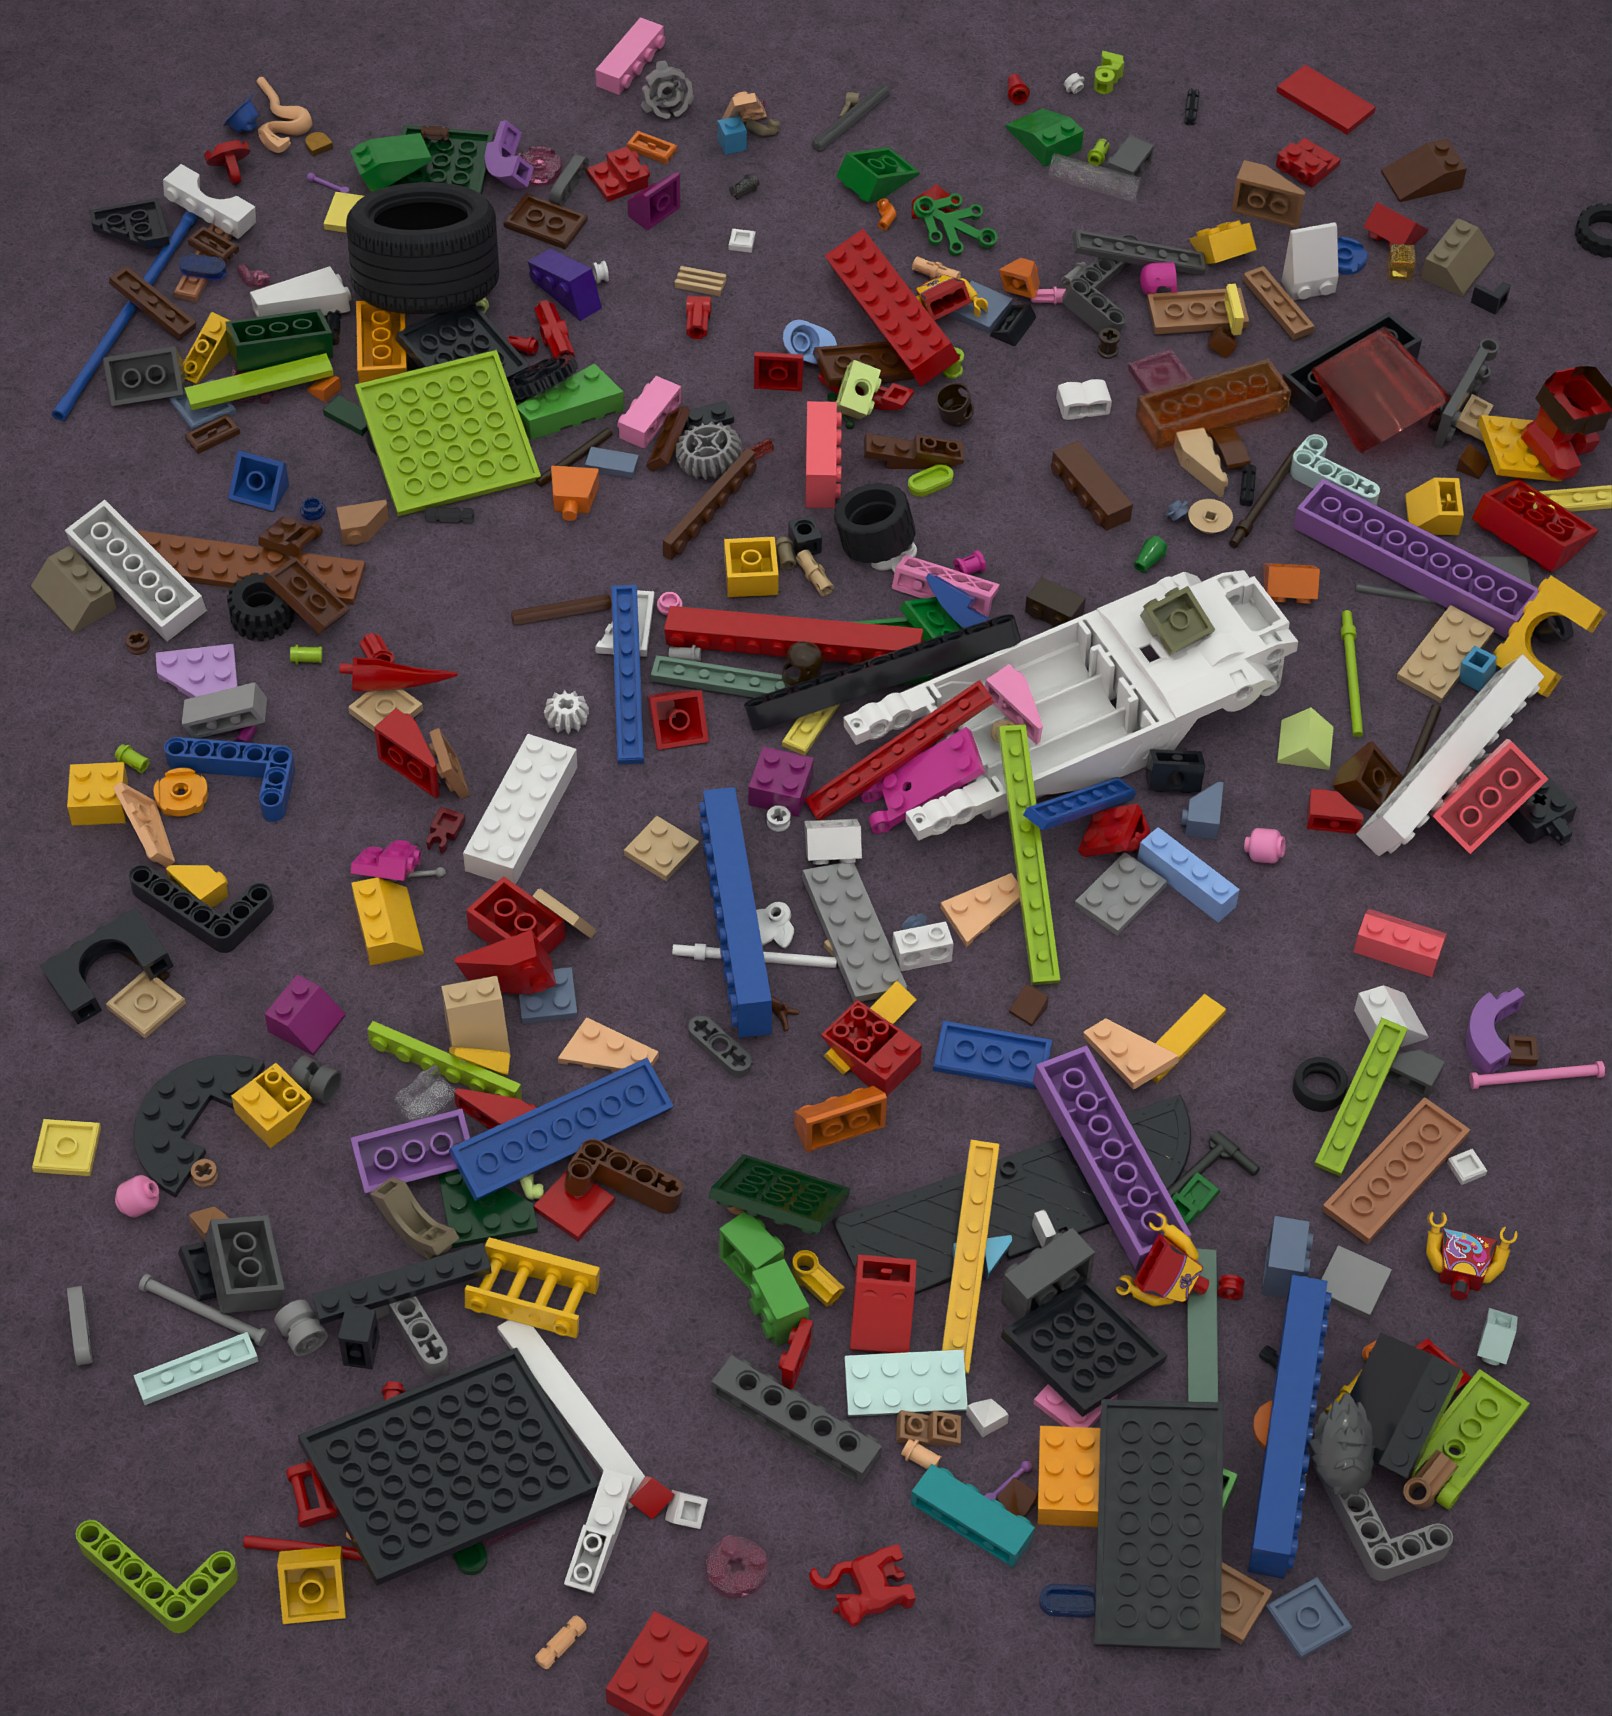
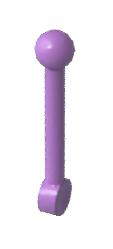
M314 173L307 174L309 182L315 181L341 193H350L348 187L341 188L316 177Z
M1023 1461L1019 1470L993 1493L985 1494V1497L990 1500H996L1013 1477L1018 1479L1024 1472L1031 1471V1462Z

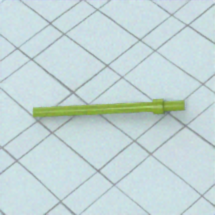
M1345 610L1342 612L1343 626L1340 631L1341 639L1344 641L1352 733L1353 737H1362L1363 727L1354 642L1357 637L1356 627L1353 625L1352 612Z

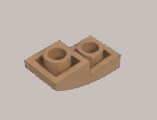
M900 1410L897 1414L896 1442L906 1444L909 1439L913 1441L917 1439L920 1445L959 1446L961 1443V1416L934 1410L930 1415Z

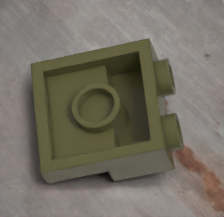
M1189 586L1181 590L1178 587L1170 590L1164 595L1166 598L1160 601L1156 598L1149 601L1143 606L1144 610L1140 614L1153 637L1158 636L1169 656L1215 631V628Z

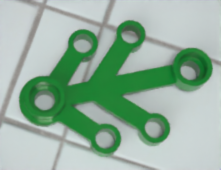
M957 193L938 200L922 196L914 202L913 211L917 217L924 219L929 232L928 243L930 245L938 246L943 238L942 233L937 230L934 221L936 219L942 222L950 244L948 251L952 256L961 255L964 248L957 237L955 229L977 240L978 244L984 249L994 247L997 241V233L993 229L984 228L980 231L960 221L966 218L979 220L983 213V208L979 204H973L969 208L949 213L940 211L939 209L946 207L953 210L960 208L962 197ZM955 199L958 201V203L954 204L951 200ZM921 207H926L928 211L922 210ZM972 210H977L979 214H974ZM931 236H937L939 240H934ZM983 239H988L990 243L985 242ZM953 246H956V247H958L960 250H959V251H955V250H953L952 247H953Z

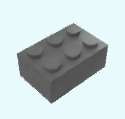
M268 1215L210 1220L205 1242L220 1313L279 1308L285 1288Z
M1073 1228L1065 1233L1060 1232L1056 1234L1048 1245L1042 1249L1036 1248L1025 1261L1020 1264L1015 1263L1006 1270L1001 1303L1019 1320L1084 1278L1090 1281L1095 1251Z

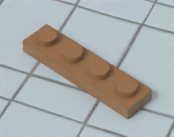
M1264 266L1243 274L1245 284L1293 340L1314 332V324Z

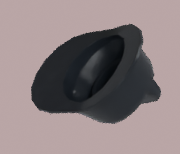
M1551 616L1542 620L1532 633V635H1538L1546 644L1570 639L1574 634L1572 623L1565 616Z

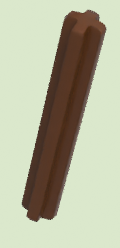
M608 594L523 608L511 611V618L514 625H521L607 610L611 608V599Z

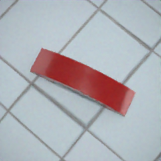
M821 372L818 375V380L828 387ZM892 383L889 388L880 386L872 397V401H874L873 408L880 410L903 409L914 395V390ZM830 386L828 388L839 394L841 386ZM855 386L856 393L863 396V389Z

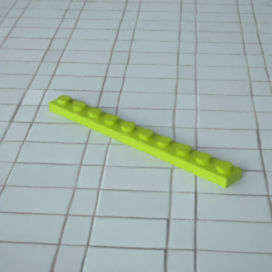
M1026 724L999 726L998 736L1031 985L1058 984L1060 982L1040 828L1023 816L1027 807L1036 805Z

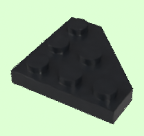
M158 198L89 210L92 228L95 232L144 248H159L170 244Z

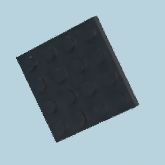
M476 304L454 311L435 314L398 332L395 340L420 369L494 350L498 352L507 381L517 373L530 367Z
M1084 1278L1003 1329L1001 1338L1082 1417L1099 1407L1101 1399H1111L1165 1363L1168 1356L1087 1278Z

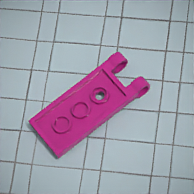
M967 727L961 729L914 757L860 794L862 801L865 803L878 801L884 795L888 810L874 812L868 819L874 834L888 832L893 826L906 819L907 811L918 806L922 807L927 802L939 799L941 796L945 797L950 792L986 773L970 729ZM911 784L910 790L906 791V788Z

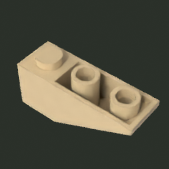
M1205 428L1176 432L1174 450L1180 465L1217 496L1223 497L1224 489L1228 486V478L1226 473L1222 472L1220 468L1219 455H1215L1212 438L1207 436Z

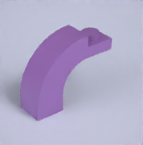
M505 120L500 121L494 141L487 143L485 165L487 170L506 186L513 189L527 188L534 167L519 155L515 156L522 132Z
M1518 987L1509 993L1507 991L1501 993L1497 998L1490 992L1478 1001L1472 1011L1466 1030L1465 1043L1472 1063L1482 1075L1494 1074L1508 1064L1512 1051L1498 1037L1494 1026L1520 1010L1525 994Z

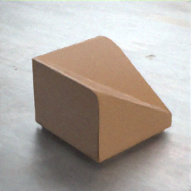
M216 1207L196 1211L189 1215L191 1226L204 1241L210 1220L228 1218L226 1214Z

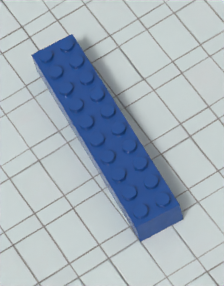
M735 787L703 790V801L699 802L700 818L704 819H699L701 835H703V838H706L702 840L703 852L707 859H710L706 860L707 876H710V880H713L709 881L710 895L714 901H717L713 902L714 918H717V938L723 944L720 945L721 961H724L723 975L724 981L728 986L727 1000L732 1010L730 1011L732 1027H737L739 1038L772 1034V1000Z
M1292 1275L1286 1301L1248 1572L1284 1579L1287 1569H1293L1298 1547V1529H1300L1302 1518L1301 1506L1306 1488L1305 1477L1310 1459L1309 1442L1313 1436L1314 1427L1312 1425L1316 1413V1396L1320 1384V1367L1324 1355L1325 1346L1323 1344L1328 1325L1327 1315L1332 1293L1326 1292L1328 1283L1326 1280Z

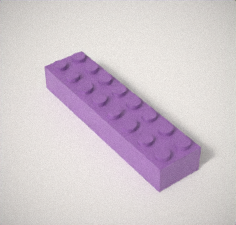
M1086 1045L1037 1064L1033 1082L1134 1269L1138 1270L1141 1268L1158 1234L1164 1236L1162 1230H1153L1149 1225V1222H1152L1156 1227L1163 1225V1219L1156 1215V1213L1164 1214L1167 1217L1168 1225L1176 1226L1191 1238L1192 1234L1088 1046Z

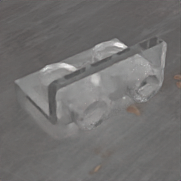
M432 1065L428 1070H423L411 1085L397 1093L394 1099L396 1114L407 1123L442 1114L455 1102L454 1091L456 1089L440 1076L439 1068L436 1065Z

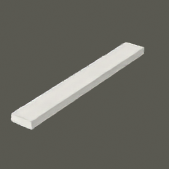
M511 1320L499 1325L497 1330L510 1349L518 1348L548 1400L600 1471L603 1473L604 1468L634 1477L635 1480L628 1498L629 1500L645 1477L533 1326ZM627 1501L626 1506L629 1509L632 1508L634 1505Z

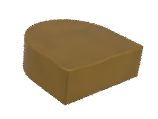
M314 132L306 137V148L313 157L333 149L332 141L324 133Z

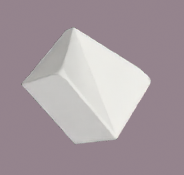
M992 1399L975 1402L967 1406L966 1415L982 1438L1008 1424V1413Z
M672 1490V1493L675 1495L668 1504L665 1520L701 1529L708 1499Z

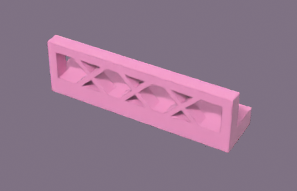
M905 555L896 566L892 584L893 590L922 599L936 597L926 577L928 573L938 574L937 576L976 598L977 600L972 608L986 617L990 614L992 600L1000 587V584Z

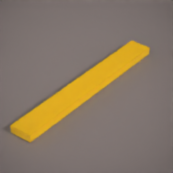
M971 1140L969 1146L942 1351L964 1350L965 1374H969L999 1152V1144Z

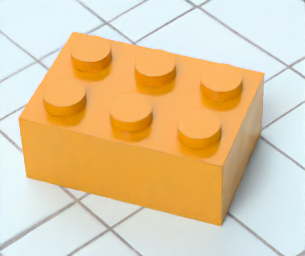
M1040 1426L1037 1524L1098 1527L1101 1428Z

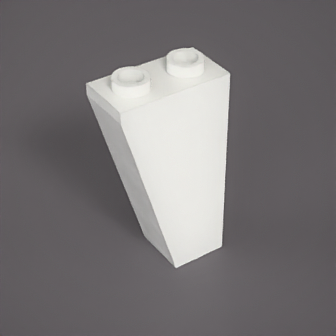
M330 266L250 292L253 311L257 317L321 309L323 315H327L329 311L335 312V310L344 313L350 311L349 301L352 300L348 287L343 286L340 275L335 274Z

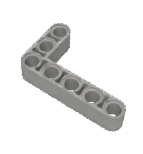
M1313 1460V1466L1315 1469L1317 1467V1464ZM1317 1473L1371 1578L1385 1581L1441 1561L1447 1556L1453 1542V1534L1444 1524H1432L1390 1539L1364 1488L1359 1489V1495L1350 1494L1347 1499L1343 1500L1341 1495H1333V1490L1325 1485L1323 1477ZM1349 1507H1356L1361 1512H1353L1349 1509ZM1362 1533H1370L1374 1539H1368ZM1431 1540H1438L1443 1545H1435L1431 1542ZM1403 1550H1411L1415 1553V1555L1410 1556L1406 1554ZM1376 1560H1384L1385 1562H1387L1388 1565H1380L1376 1562Z

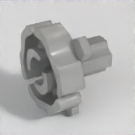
M665 60L656 62V70L646 76V82L649 84V87L647 85L642 87L644 101L641 107L646 113L653 111L657 116L668 119L671 114L667 110L658 109L657 106L671 107L680 101L676 108L671 109L673 115L678 117L687 110L688 104H691L693 101L692 83L680 69L668 67ZM675 75L683 79L685 84L684 91L682 90V84L680 80Z

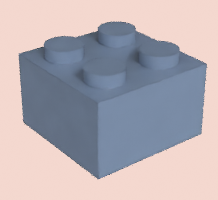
M1274 1216L1267 1244L1261 1294L1287 1299L1292 1275L1308 1276L1310 1268L1309 1251H1311L1313 1234L1308 1233V1221Z

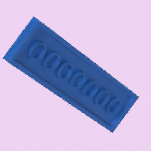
M645 1058L452 1146L449 1149V1153L471 1195L477 1201L575 1155L582 1143L588 1139H597L603 1142L670 1111L674 1106L648 1058Z

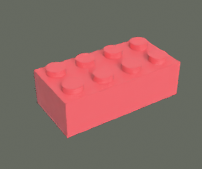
M807 401L805 507L835 508V499H840L841 484H836V482H841V465H836V463L841 464V447H837V445H841V429H837V427H841L842 412H837V402Z
M1506 739L1443 799V803L1436 810L1431 811L1429 814L1471 854L1532 796L1548 778L1511 740Z

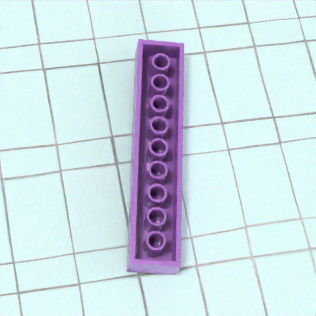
M1322 479L1296 510L1293 529L1446 608L1450 605L1491 626L1495 629L1494 633L1506 639L1509 637L1508 631L1515 622H1519L1524 615L1523 609L1530 600L1533 601L1539 593L1537 587L1325 479Z

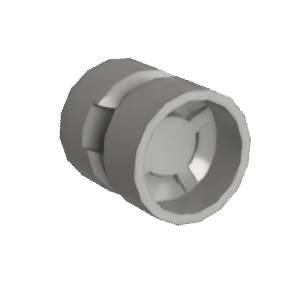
M296 1300L287 1304L275 1316L276 1326L284 1337H289L287 1343L296 1356H306L322 1347L328 1338L327 1331L323 1325H320L319 1320L316 1319L315 1312L306 1300Z

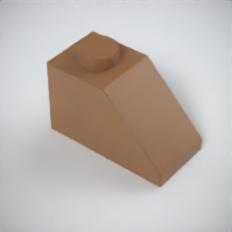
M386 500L337 507L343 546L368 542L389 520Z

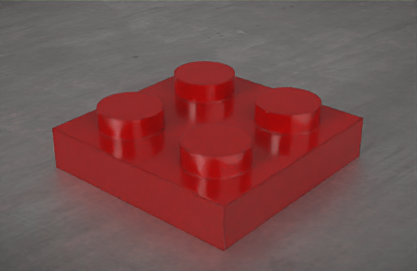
M1138 804L1095 812L1079 846V853L1083 857L1126 851L1143 810Z

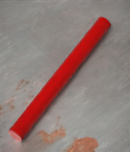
M245 1535L243 1541V1548L278 1552L338 1546ZM342 1546L343 1559L363 1561L356 1547Z

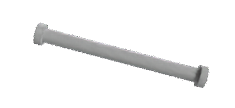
M145 1274L140 1280L139 1290L143 1292L148 1290L237 1333L243 1334L248 1332L250 1339L254 1340V1343L260 1347L268 1338L269 1331L267 1329L261 1328L259 1330L232 1316L220 1313L215 1308L153 1280V1276Z

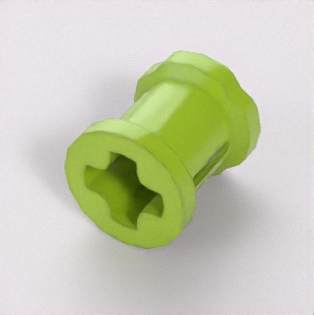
M956 347L954 348L960 360L942 372L943 375L950 379H956L963 373L961 363L964 360V353Z

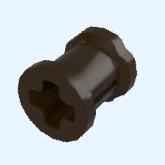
M1104 328L1100 331L1099 340L1101 343L1097 348V353L1102 358L1112 359L1118 355L1119 348L1117 343L1121 338L1120 332L1115 328Z

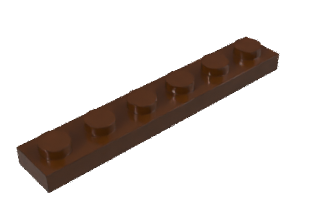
M747 448L663 539L664 557L672 560L677 554H681L691 538H696L701 527L713 519L718 508L724 507L729 496L733 492L739 491L743 481L748 476L751 477L757 467L754 451Z

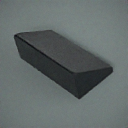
M1011 305L991 332L990 337L1016 346L1036 319L1031 305Z

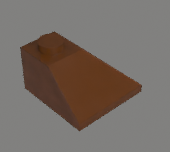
M1372 741L1368 742L1340 766L1332 787L1349 803L1375 812L1399 785L1402 775Z

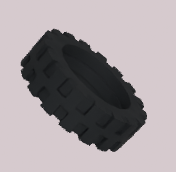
M1598 203L1594 207L1592 205L1588 206L1586 211L1583 210L1578 217L1575 229L1576 240L1585 251L1588 250L1595 256L1600 255L1603 258L1612 257V239L1599 237L1589 228L1591 224L1597 222L1612 224V204L1607 203V205Z

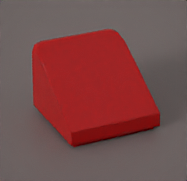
M645 1476L628 1502L653 1519L671 1501L675 1494L653 1477Z

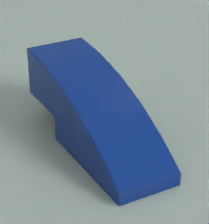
M928 573L926 579L932 592L941 606L960 626L966 628L990 620V618L972 608L977 600L976 598L939 576Z

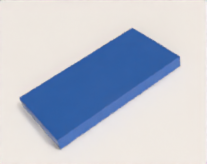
M943 1021L933 1071L1037 1089L1033 1082L1035 1068L1037 1064L1049 1060L1052 1040Z

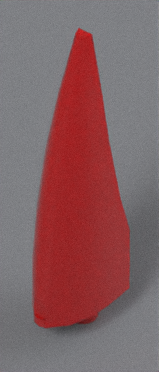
M353 657V664L340 663L339 674H352V691L362 692L411 688L458 676V672L411 667L377 658Z

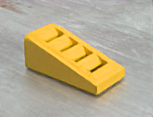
M455 1046L449 1047V1053L455 1057L496 1073L508 1075L510 1054L508 1052Z

